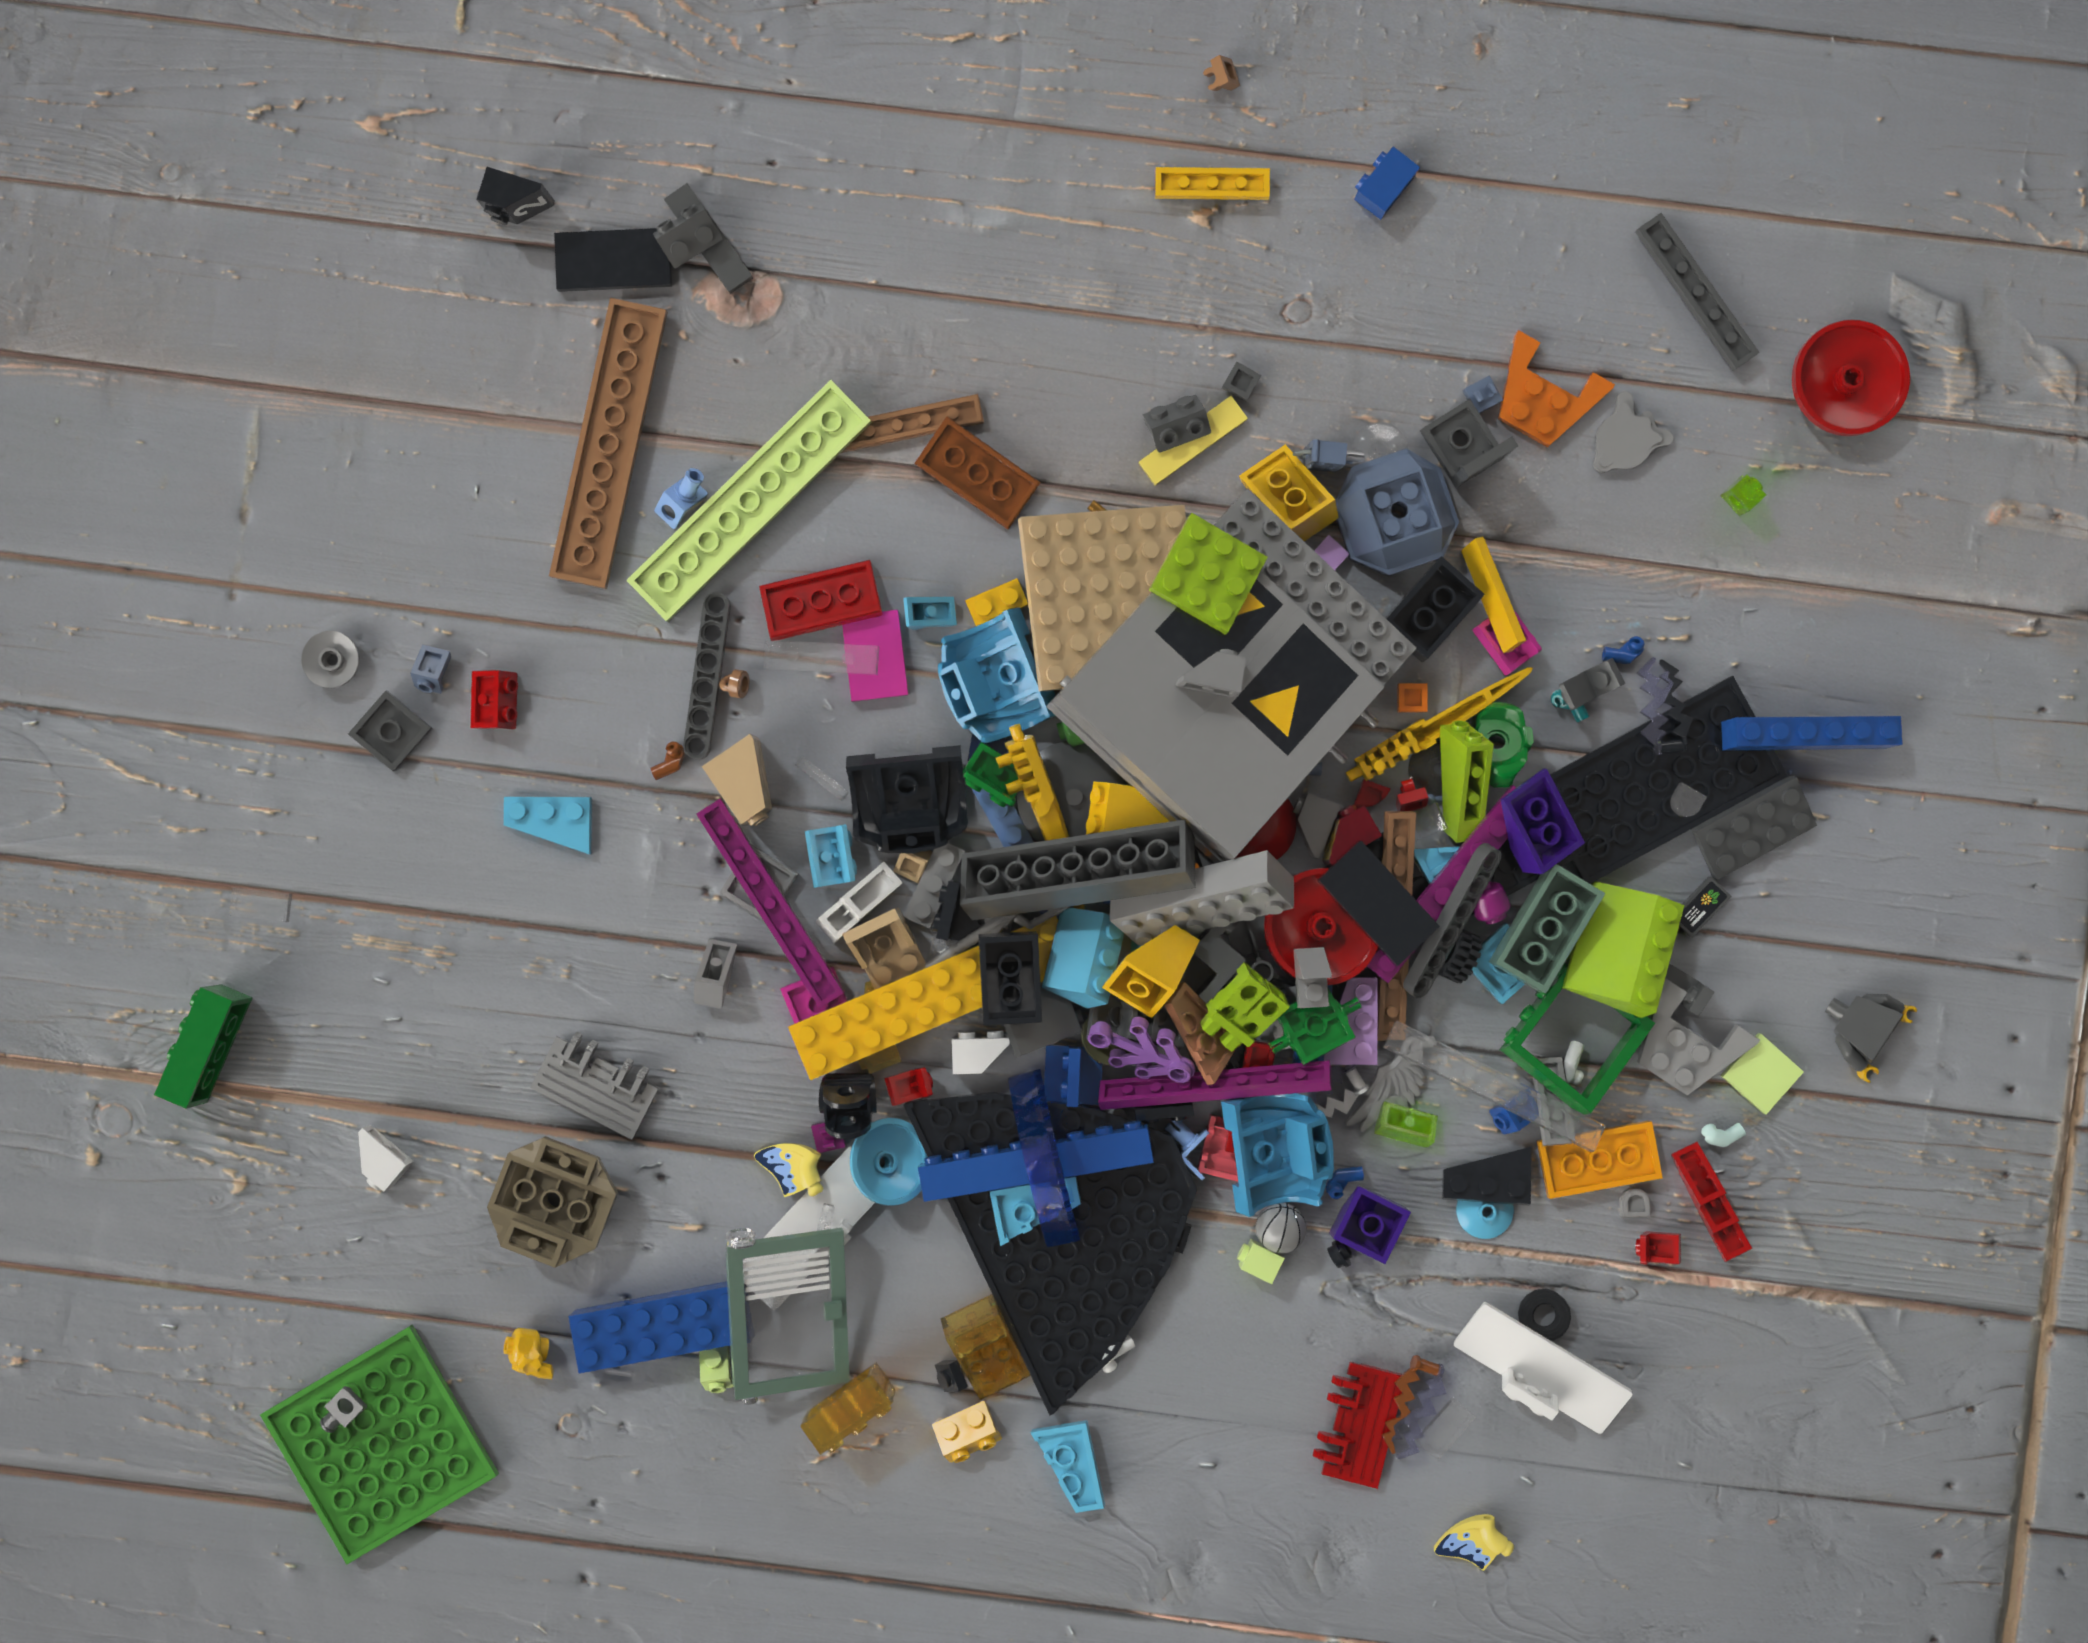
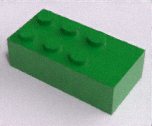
M222 984L200 987L199 990H196L190 1000V1006L192 1007L188 1017H184L179 1025V1038L167 1053L169 1061L154 1096L185 1109L208 1103L253 997Z

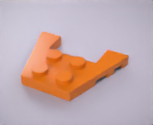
M1518 330L1513 339L1514 344L1509 360V370L1504 385L1503 401L1501 402L1498 420L1540 444L1549 447L1608 394L1615 384L1592 372L1578 397L1572 395L1527 369L1541 342Z

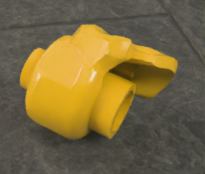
M517 1328L513 1331L511 1337H506L503 1352L508 1354L513 1370L541 1379L553 1378V1366L543 1362L548 1355V1338H543L537 1330L528 1328Z

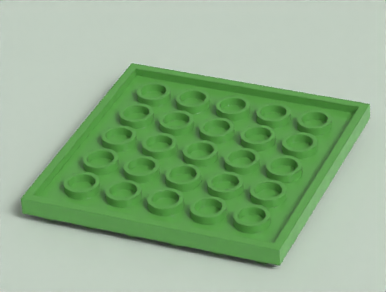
M413 1324L260 1414L346 1565L499 1474ZM344 1386L349 1387L367 1405V1408L346 1427L340 1424L333 1433L326 1432L320 1425V1420L329 1412L324 1406Z

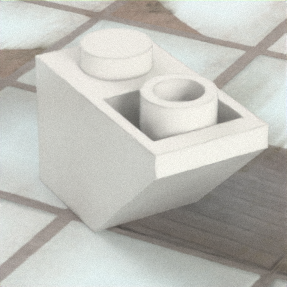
M988 1031L987 1037H975V1032H958V1037L952 1038L953 1074H982L1010 1044L1009 1037L1004 1036V1031Z

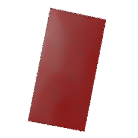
M870 560L759 586L771 641L883 615Z

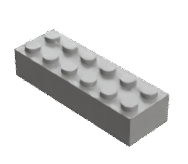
M1266 850L1196 868V888L1110 900V921L1138 946L1146 944L1174 925L1189 933H1200L1212 927H1226L1230 923L1243 920L1251 921L1256 917L1280 914L1285 910L1293 909L1294 877Z

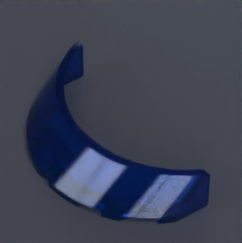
M1037 1069L1009 1077L1008 1082L1030 1187L1042 1233L1048 1248L1080 1241L1081 1238L1070 1203L1047 1104L1042 1071Z

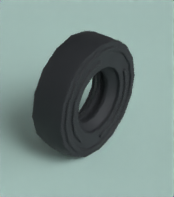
M1538 1289L1527 1294L1521 1301L1518 1310L1520 1323L1550 1341L1563 1336L1568 1330L1571 1321L1570 1307L1566 1300L1557 1292L1549 1289ZM1547 1304L1555 1310V1319L1548 1326L1538 1325L1534 1320V1312L1540 1305Z

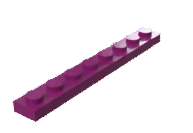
M1514 785L1507 789L1416 900L1435 921H1437L1475 850L1483 843H1489L1496 849H1499L1507 840L1508 835L1501 799L1516 789ZM1377 948L1374 957L1367 967L1385 982L1389 983L1414 951L1399 966H1395Z
M718 799L696 813L819 1009L845 993L723 799Z
M1330 1060L1310 1062L1304 1066L1302 1063L1226 1069L1221 1072L1215 1084L1211 1085L1206 1084L1200 1072H1195L1189 1081L1184 1083L1175 1082L1168 1075L1152 1076L1149 1079L1135 1077L1101 1080L1098 1103L1100 1109L1105 1110L1332 1090Z

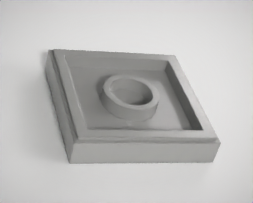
M753 846L785 897L799 873ZM732 871L719 893L762 919Z

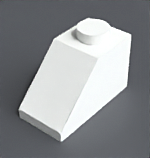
M372 1125L363 1127L358 1132L362 1174L368 1178L366 1181L371 1187L385 1192L397 1183L414 1161Z

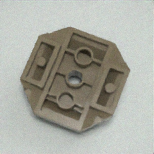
M545 1136L507 1154L487 1209L502 1248L556 1268L598 1247L618 1191L600 1157ZM550 1192H554L560 1197L559 1206H553L549 1203L548 1194Z

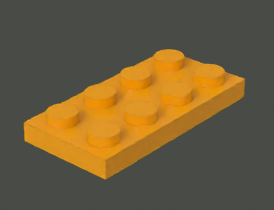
M1650 1120L1573 1134L1574 1143L1543 1146L1542 1140L1537 1141L1546 1194L1549 1199L1663 1178L1653 1123Z

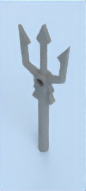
M1070 907L1048 909V912L1031 921L1021 913L985 918L983 926L927 962L925 967L927 968L966 951L979 942L978 934L1001 933L1004 928L1007 930L1012 922L1032 929Z

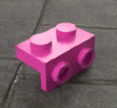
M1516 612L1515 614L1526 641L1511 652L1503 654L1489 618L1472 629L1505 676L1542 650L1536 638L1530 633Z

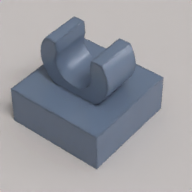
M1490 375L1463 390L1467 400L1471 399L1479 414L1503 401Z

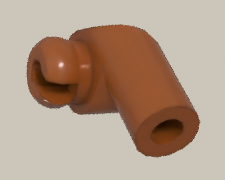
M672 741L668 743L665 748L667 753L664 762L650 768L655 780L680 770L685 751L678 742Z

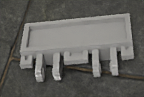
M579 1032L574 1034L565 1053L563 1051L568 1041L556 1036L530 1088L633 1140L659 1090L658 1087L647 1083L643 1093L639 1092L650 1069L643 1066L639 1070L631 1088L624 1084V1081L633 1067V1060L627 1058L616 1079H614L619 1067L599 1057H596L592 1067L589 1066L599 1045L598 1042L592 1040L586 1047L581 1061L573 1058V1055L582 1041L583 1034Z

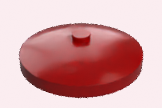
M1861 320L1838 321L1827 325L1813 334L1799 350L1792 370V389L1800 410L1820 429L1840 436L1867 434L1888 423L1903 406L1910 386L1909 363L1901 345L1885 329Z
M1329 868L1306 870L1293 876L1294 908L1285 910L1280 914L1265 915L1264 933L1266 943L1276 963L1293 978H1295L1294 949L1324 947L1332 974L1331 978H1327V985L1339 984L1355 977L1364 970L1374 957L1378 947L1317 881Z

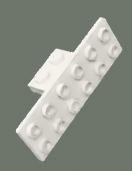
M849 1146L820 1177L823 1192L811 1197L807 1191L764 1238L842 1227L844 1231V1245L851 1239L848 1233L875 1203L866 1198L853 1181L850 1171V1152L852 1146ZM829 1247L744 1258V1283L745 1279L814 1270L815 1268L821 1269L827 1264L745 1276L744 1271L826 1259L830 1261V1256L744 1268V1263L824 1251H828L829 1254ZM806 1276L750 1283L746 1285L748 1287H754L767 1284L802 1280ZM798 1285L753 1292H755L756 1294H763L776 1291L795 1289ZM788 1295L762 1298V1300L774 1310Z
M1487 1302L1482 1303L1454 1340L1456 1348L1502 1375V1391L1510 1399L1522 1402L1535 1414L1545 1416L1550 1420L1555 1418L1559 1413V1409L1598 1434H1602L1632 1397V1390Z

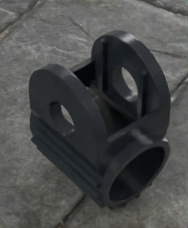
M827 1073L822 1078L818 1103L820 1113L824 1114L825 1130L829 1135L840 1139H852L860 1137L870 1130L872 1114L877 1113L876 1089L872 1073ZM845 1121L855 1122V1124L850 1126L841 1125Z

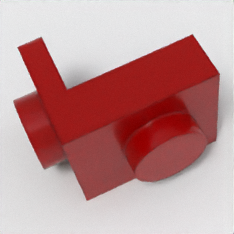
M925 1067L914 1068L884 1078L892 1106L933 1095V1080Z
M1645 1231L1640 1235V1239L1637 1238L1635 1246L1636 1255L1640 1256V1264H1648L1649 1262L1680 1264L1681 1234Z

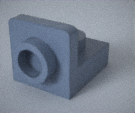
M422 644L410 672L413 684L417 689L425 693H442L444 689L442 679L451 660L450 651Z

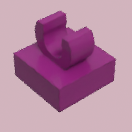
M825 1122L811 1125L816 1149L819 1153L846 1147L845 1139L833 1137L826 1132Z

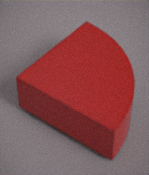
M1362 779L1354 804L1356 807L1376 805L1386 798L1391 788Z

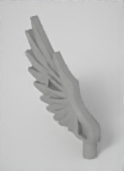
M1412 1036L1403 1040L1400 1051L1395 1058L1384 1065L1378 1066L1369 1089L1364 1092L1367 1097L1345 1121L1347 1126L1363 1120L1359 1128L1364 1132L1379 1118L1377 1127L1383 1129L1390 1117L1391 1122L1395 1124L1397 1123L1399 1112L1402 1115L1407 1114L1408 1102L1411 1106L1415 1104L1414 1095H1420L1418 1085L1422 1086L1424 1084L1422 1081L1424 1075L1420 1068L1422 1066V1049L1436 1046L1434 1036Z

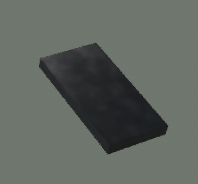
M657 229L554 233L557 291L672 287L671 263L653 235Z
M1361 840L1356 842L1317 879L1321 886L1395 966H1399L1440 927Z

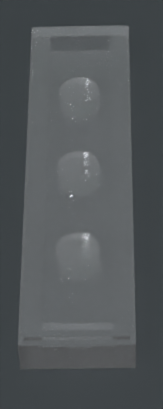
M765 641L764 669L878 675L879 646Z

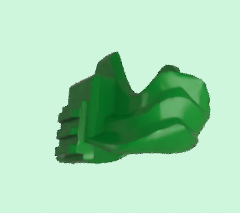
M1494 702L1477 714L1475 730L1482 733L1488 740L1491 736L1495 735L1503 738L1505 742L1504 747L1500 749L1493 748L1489 784L1494 788H1506L1513 784L1516 775L1527 762L1528 752L1534 743L1533 729L1525 725L1524 714L1519 707L1506 702Z

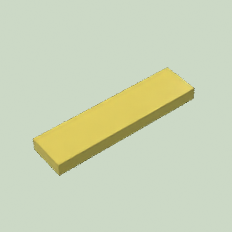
M1232 396L1206 413L1211 429L1209 435L1163 452H1158L1156 449L1138 462L1154 486L1247 421V416Z

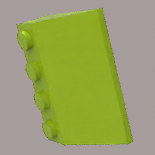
M1595 881L1591 885L1603 891L1605 895L1573 947L1562 988L1640 1018L1652 1015L1657 1012L1684 905L1659 895Z

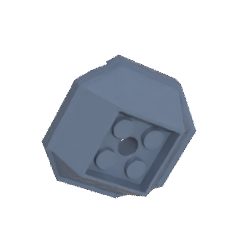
M1407 448L1353 466L1335 499L1339 516L1336 522L1346 551L1349 553L1350 561L1387 577L1435 561L1441 556L1444 557L1459 524L1441 468ZM1393 505L1401 506L1405 512L1404 518L1394 517L1391 513V507Z

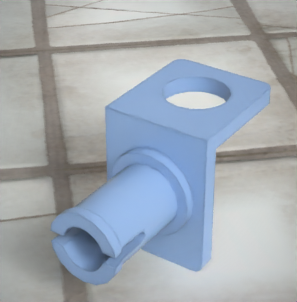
M690 468L686 471L685 477L663 492L654 511L672 529H676L679 526L686 511L707 496V491L700 486L704 480L702 472L698 469ZM665 505L670 506L674 510L675 518L670 517L666 513Z
M1171 1120L1179 1130H1176L1170 1123L1164 1129L1182 1145L1180 1152L1185 1164L1203 1181L1205 1179L1204 1175L1198 1171L1186 1156L1209 1132L1204 1127L1199 1133L1194 1134L1182 1121Z

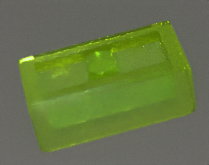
M1383 1101L1374 1134L1427 1148L1435 1143L1438 1116Z

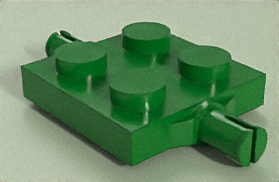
M1329 988V1006L1297 1008V1002L1289 1005L1290 1007L1277 1019L1283 1029L1284 1036L1269 1042L1270 1048L1274 1047L1272 1049L1274 1054L1290 1046L1304 1066L1355 1039L1356 1036L1349 1026L1347 1015L1361 1009L1362 1006L1360 1003L1356 1004L1359 1001L1356 997L1341 1005L1334 999Z

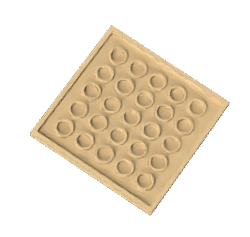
M1185 505L1026 516L1018 519L1039 692L1063 689L1060 682L1067 675L1072 679L1151 593L1149 588L1186 522Z

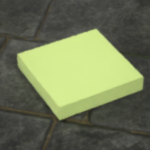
M1757 1033L1756 1037L1760 1039L1759 1043L1732 1062L1720 1076L1766 1115L1804 1071L1767 1038Z

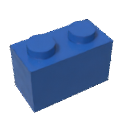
M1394 146L1387 154L1384 151L1381 152L1372 165L1375 167L1372 174L1368 176L1365 173L1355 186L1358 192L1354 200L1380 220L1420 169L1416 163Z

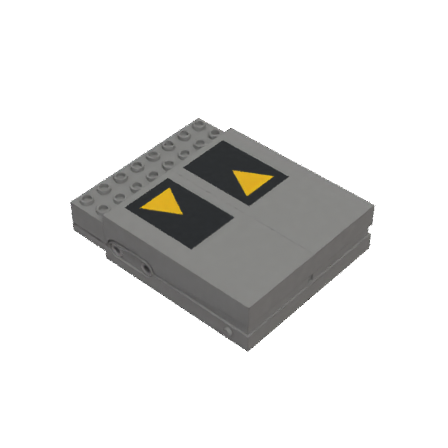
M1249 489L1214 524V526L1268 557L1227 634L1221 633L1151 592L1072 679L1067 675L1060 682L1063 689L1046 706L1126 782L1137 789L1170 822L1185 819L1195 836V846L1213 863L1235 858L1327 752L1340 765L1347 761L1348 757L1334 744L1358 717H1361L1371 728H1375L1379 724V720L1366 708L1383 690L1386 682L1416 649L1402 633ZM1221 649L1234 650L1237 652V656L1246 657L1241 693L1235 697L1176 686V682L1180 677L1216 652H1220Z

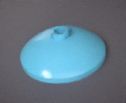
M897 1118L879 1119L871 1123V1128L866 1134L855 1139L850 1152V1171L855 1185L866 1198L880 1205H900L912 1200L921 1192L918 1166L924 1162L927 1154L912 1124ZM880 1158H883L885 1161L883 1168L879 1164Z

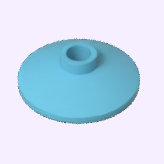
M1457 1201L1456 1215L1460 1225L1467 1233L1477 1238L1490 1239L1501 1235L1506 1231L1513 1219V1204ZM1485 1207H1491L1492 1213L1487 1217L1483 1216L1482 1210Z

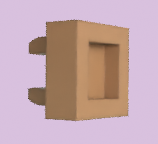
M1218 55L1210 60L1212 67L1205 69L1203 74L1207 77L1215 74L1216 80L1208 86L1209 90L1218 91L1224 88L1231 91L1240 86L1232 59Z

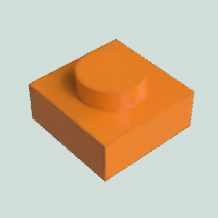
M1427 683L1397 684V713L1428 712Z

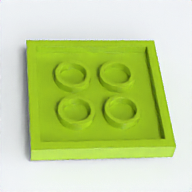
M1191 513L1149 591L1221 633L1227 634L1268 557Z

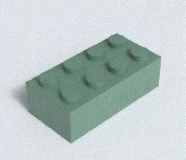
M1558 864L1554 865L1544 874H1540L1490 958L1489 963L1537 992L1546 994L1605 893Z

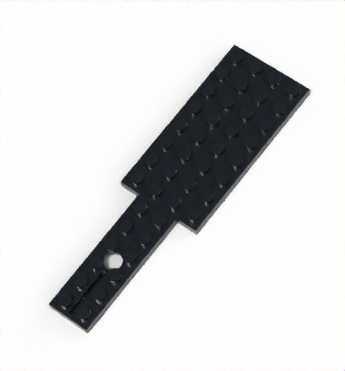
M1730 676L1682 702L1686 707L1681 713L1693 718L1686 736L1688 743L1686 752L1660 753L1659 742L1680 740L1679 737L1671 734L1680 725V723L1666 716L1673 709L1671 708L1550 774L1585 842L1557 863L1559 866L1562 867L1572 862L1579 877L1591 884L1788 777L1774 750H1723L1721 722L1735 717H1756L1734 676ZM1507 838L1498 849L1501 852V860L1491 882L1501 883L1506 895L1509 896L1536 881L1540 874L1522 872L1510 849ZM1424 875L1413 881L1412 896L1415 900L1418 899L1429 885Z

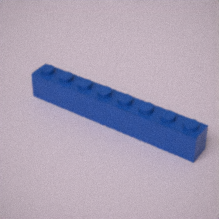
M1141 1121L1124 1123V1128L1113 1130L1112 1126H1103L1096 1128V1133L1084 1135V1131H1074L1067 1133V1138L1056 1140L1055 1136L1052 1135L1038 1138V1143L1027 1145V1141L1022 1140L1010 1143V1148L998 1149V1145L981 1148V1153L970 1154L969 1150L952 1153V1158L942 1159L941 1155L926 1157L924 1162L918 1166L923 1200L926 1202L1154 1163L1148 1124L1141 1125Z

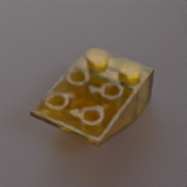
M992 1294L940 1318L946 1341L980 1400L1031 1376Z

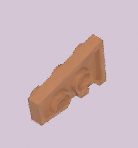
M1186 982L1179 983L1176 991L1166 1001L1164 1006L1206 1084H1215L1235 1050L1231 1052L1221 1043L1220 1037L1227 1031L1223 1027L1214 1036H1210L1202 1029L1200 1021L1208 1013L1206 1003Z

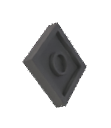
M386 690L351 729L348 735L390 770L395 771L432 727Z

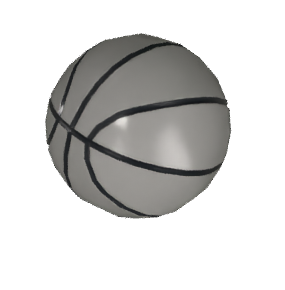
M1286 1202L1265 1207L1260 1212L1255 1225L1260 1243L1269 1251L1281 1254L1289 1253L1301 1245L1307 1231L1306 1222L1301 1211L1294 1205Z

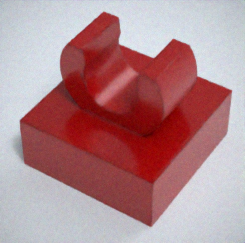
M1412 779L1401 781V794H1398L1396 799L1397 810L1416 811L1427 808L1429 797L1425 787L1415 789Z

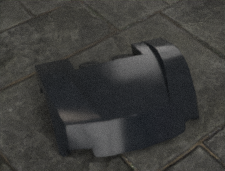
M961 745L932 748V753L889 758L876 759L875 753L847 756L846 772L851 793L853 837L855 840H860L862 843L874 846L879 852L914 854L945 846L948 840L962 833L967 828V803Z

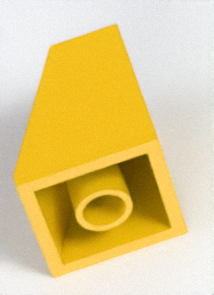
M1093 781V788L1090 793L1089 816L1086 822V834L1170 822L1133 786Z
M1174 925L1128 954L1102 988L1153 1018L1176 991L1200 940L1192 936L1188 931Z

